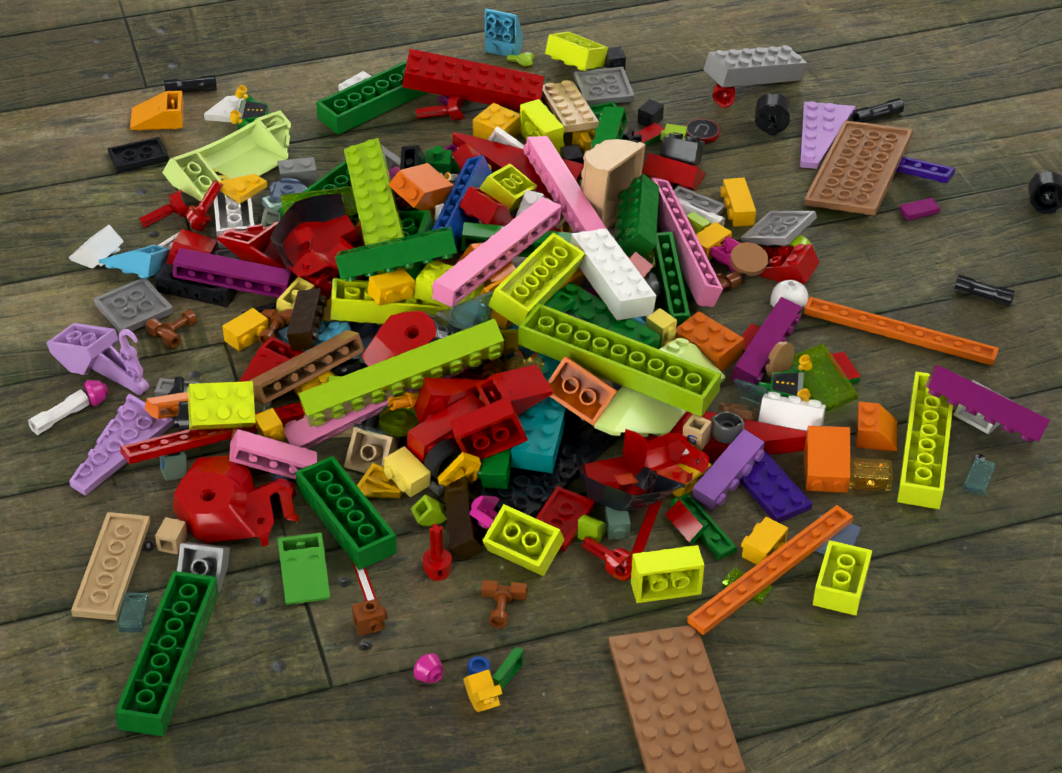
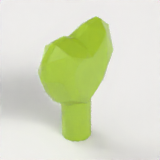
M529 52L521 53L518 56L508 55L507 62H518L523 67H530L534 63L535 55Z

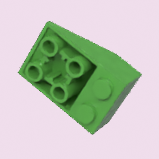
M322 533L278 538L285 604L291 605L329 600L330 592Z

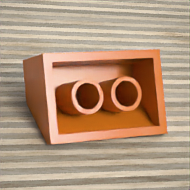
M564 356L548 380V384L554 392L549 397L593 426L618 392L617 389L567 356Z

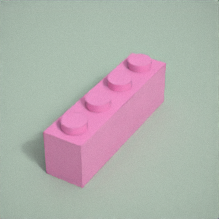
M237 429L230 443L229 461L296 480V471L317 463V452Z

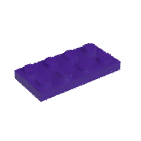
M766 451L763 458L753 464L749 475L743 476L740 480V483L770 518L778 523L812 509V502Z

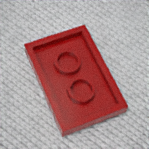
M557 486L536 519L561 530L564 542L560 550L566 552L578 533V520L583 515H590L595 507V501Z

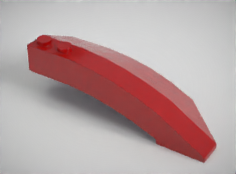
M274 222L269 227H263L262 224L247 226V230L237 231L236 228L227 229L217 236L219 242L243 261L286 269L270 240L272 232L279 222ZM326 266L309 276H301L300 278L314 285L316 280L328 276L336 269ZM292 272V283L295 281V279H296L297 277H299V276L295 275L293 272ZM339 273L329 276L328 280L322 284L314 285V289L321 288L322 295H325L328 300L331 298L333 278L340 279ZM365 274L359 275L358 279H356L367 281L368 277H365Z

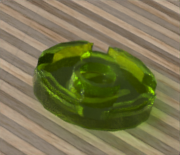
M386 406L379 414V426L389 435L408 436V431L419 425L414 408L390 410V407Z

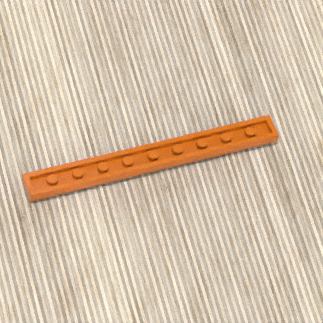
M813 297L809 298L804 308L805 315L991 366L994 365L999 350L998 347Z
M836 505L687 617V623L702 635L706 634L851 524L853 516Z

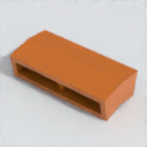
M187 392L147 398L144 409L150 416L156 419L175 417V415H179V402L188 401Z

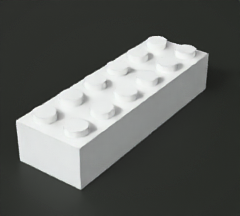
M607 229L572 233L570 244L586 253L579 268L616 320L653 315L656 294Z

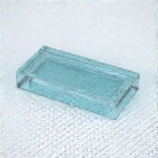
M975 458L963 490L984 496L996 464Z
M125 593L118 626L119 632H142L149 599L148 593Z

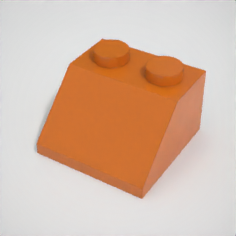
M859 402L856 415L855 448L897 451V419L879 403Z

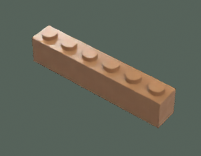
M346 330L250 380L253 381L254 401L266 404L364 352L365 349L359 333Z

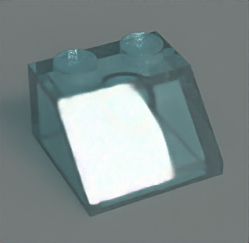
M494 290L455 305L450 311L451 318L449 324L458 329L465 330L489 321L493 309L488 304Z

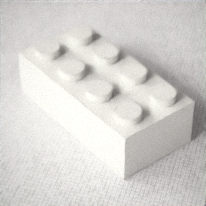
M219 191L214 200L217 236L227 229L236 228L237 231L247 230V226H253L251 197L242 203H238ZM218 241L219 249L227 248L221 242Z

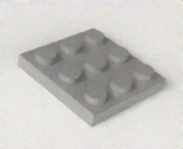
M623 67L574 72L577 88L589 106L608 102L626 103L634 101V93Z
M769 211L741 237L742 243L749 242L756 245L787 246L817 218L816 212Z
M140 278L93 299L94 305L118 332L123 329L134 331L146 326L147 321L152 318L159 320L174 313L173 307L145 278Z

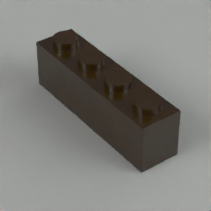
M321 288L297 292L287 331L292 351L310 349L316 346V341L319 339V329L322 328L321 320L325 315L324 307H327V299L325 295H322Z
M466 476L444 486L445 496H443L444 503L446 504L445 517L448 524L446 528L449 536L448 548L451 554L456 555L461 561L484 551L481 526L477 524L478 520L469 514L473 501L478 497L477 488Z

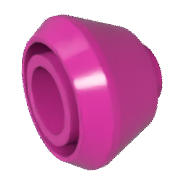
M87 380L83 385L85 394L92 406L96 407L106 399V395L109 394L106 384L101 383L100 380Z
M428 653L420 657L413 669L414 677L428 684L438 682L443 676L442 663L438 655L434 653Z

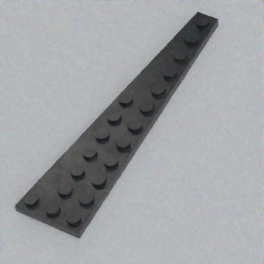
M584 421L562 435L553 473L511 467L508 489L484 488L481 486L477 489L478 497H497L499 501L494 507L497 513H499L504 504L534 517L543 508L557 486L565 489L580 475L576 462L575 448L584 464L592 463L622 437L625 432H621L620 436L610 435Z

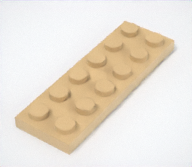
M565 80L557 84L546 83L543 85L542 96L556 119L563 124L565 133L594 129L599 125L598 119L573 81Z
M107 512L71 609L72 616L117 620L150 525V516Z

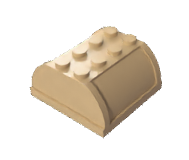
M619 139L604 140L602 143L596 144L590 151L587 150L584 154V168L581 173L582 185L580 188L607 230L616 224L619 193L623 189L626 190L634 178L641 176L646 144Z

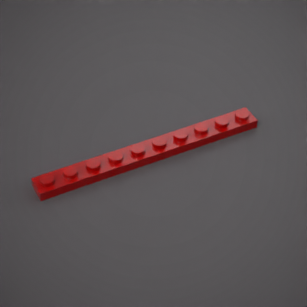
M301 402L274 408L283 425L293 420L299 421L305 415ZM254 424L253 427L188 429L120 446V453L129 464L139 463L140 461L159 458L160 456L231 439L233 429L254 434L257 432L256 424Z

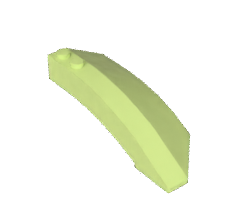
M281 110L256 118L255 121L218 141L171 158L162 173L174 187L179 190L182 189L183 192L202 201L213 181H222L213 169L228 176L229 179L250 174H256L260 177L278 166L277 161L287 160L291 122Z
M677 338L659 349L721 373L720 383L725 381L726 376L696 345L689 343L687 339ZM622 386L599 417L594 428L615 436H620L621 432H625V429L641 434L643 437H648L649 433L660 437L670 433L687 411Z

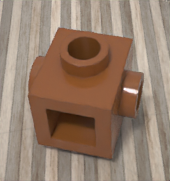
M378 598L352 605L353 622L359 636L376 633L385 629V620L388 619L385 606L381 607Z

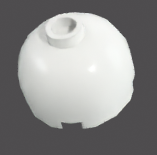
M785 280L779 282L773 288L770 305L774 308L779 299L783 297L801 306L802 308L799 313L801 315L804 313V308L809 300L808 291L798 281Z

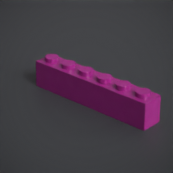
M179 248L173 261V277L279 298L292 284V271L288 272L287 269Z
M783 297L779 299L735 365L730 380L750 390L753 389L755 384L759 385L764 376L763 372H766V365L770 364L768 356L777 343L787 341L786 336H791L794 330L793 325L797 326L802 317L799 314L801 306Z
M939 365L934 366L924 386L929 389V394L937 398L942 395L948 398L947 403L956 407L959 404L966 407V412L974 416L979 413L985 416L984 421L993 425L997 422L1003 425L1001 429L1011 434L1016 431L1021 434V439L1029 443L1032 440L1040 441L1050 419Z

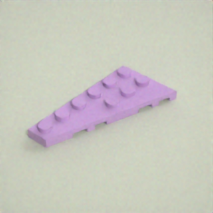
M813 101L804 102L800 167L819 168L844 121L850 120V116L853 115V110H855L856 106L816 103Z
M128 394L125 404L119 407L116 417L110 420L97 439L95 448L89 451L86 461L80 464L69 480L70 487L86 496L127 463L120 453V446L159 437L174 425V419L171 417L156 419L150 416L144 409L146 403Z

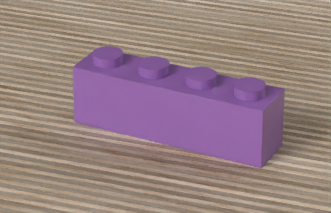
M743 429L693 487V498L713 511L718 505L722 506L729 492L735 491L739 486L741 478L748 476L753 464L763 458L765 454L764 441Z

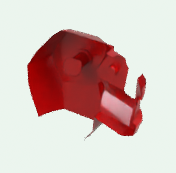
M230 455L197 458L174 492L173 505L176 516L179 520L185 521L187 530L204 543L259 537L262 547L269 545L268 538L271 527L274 524L270 496L275 491L280 495L284 518L290 521H297L299 525V515L295 512L293 497L297 495L293 483L278 478L256 488L248 466L229 461Z

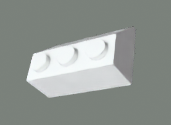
M776 392L764 394L758 422L807 431L808 426H823L826 405H822L820 401H801V398L797 396H789V398L780 397L781 394Z

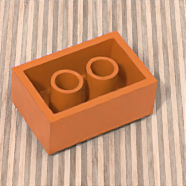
M699 311L676 328V339L684 338L689 343L696 345L721 372L743 355L744 338Z

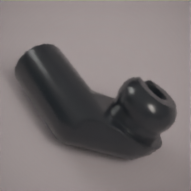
M175 377L174 387L168 395L184 392L183 377Z

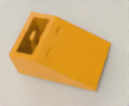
M164 91L133 107L130 130L183 128L184 101L182 91Z

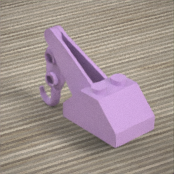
M73 323L46 342L50 353L69 372L85 375L93 369L130 389L137 395H142L149 389V384L142 378L143 368L137 358V351L133 346L129 345L126 335L131 337L134 343L138 342L137 337L128 329L121 330L118 339L115 329ZM118 340L121 344L120 354L115 349Z

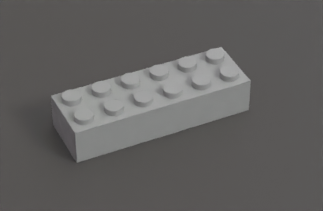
M787 45L782 47L770 46L769 48L757 47L756 49L744 48L743 50H717L716 52L708 53L703 70L721 87L800 81L807 62Z

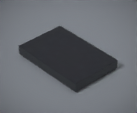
M160 137L107 148L117 173L169 162V157Z

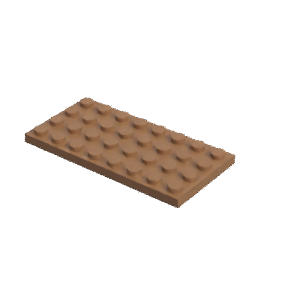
M845 120L804 199V205L850 213L876 215L913 136V129Z
M691 625L609 637L608 644L646 773H745L746 769L699 631Z

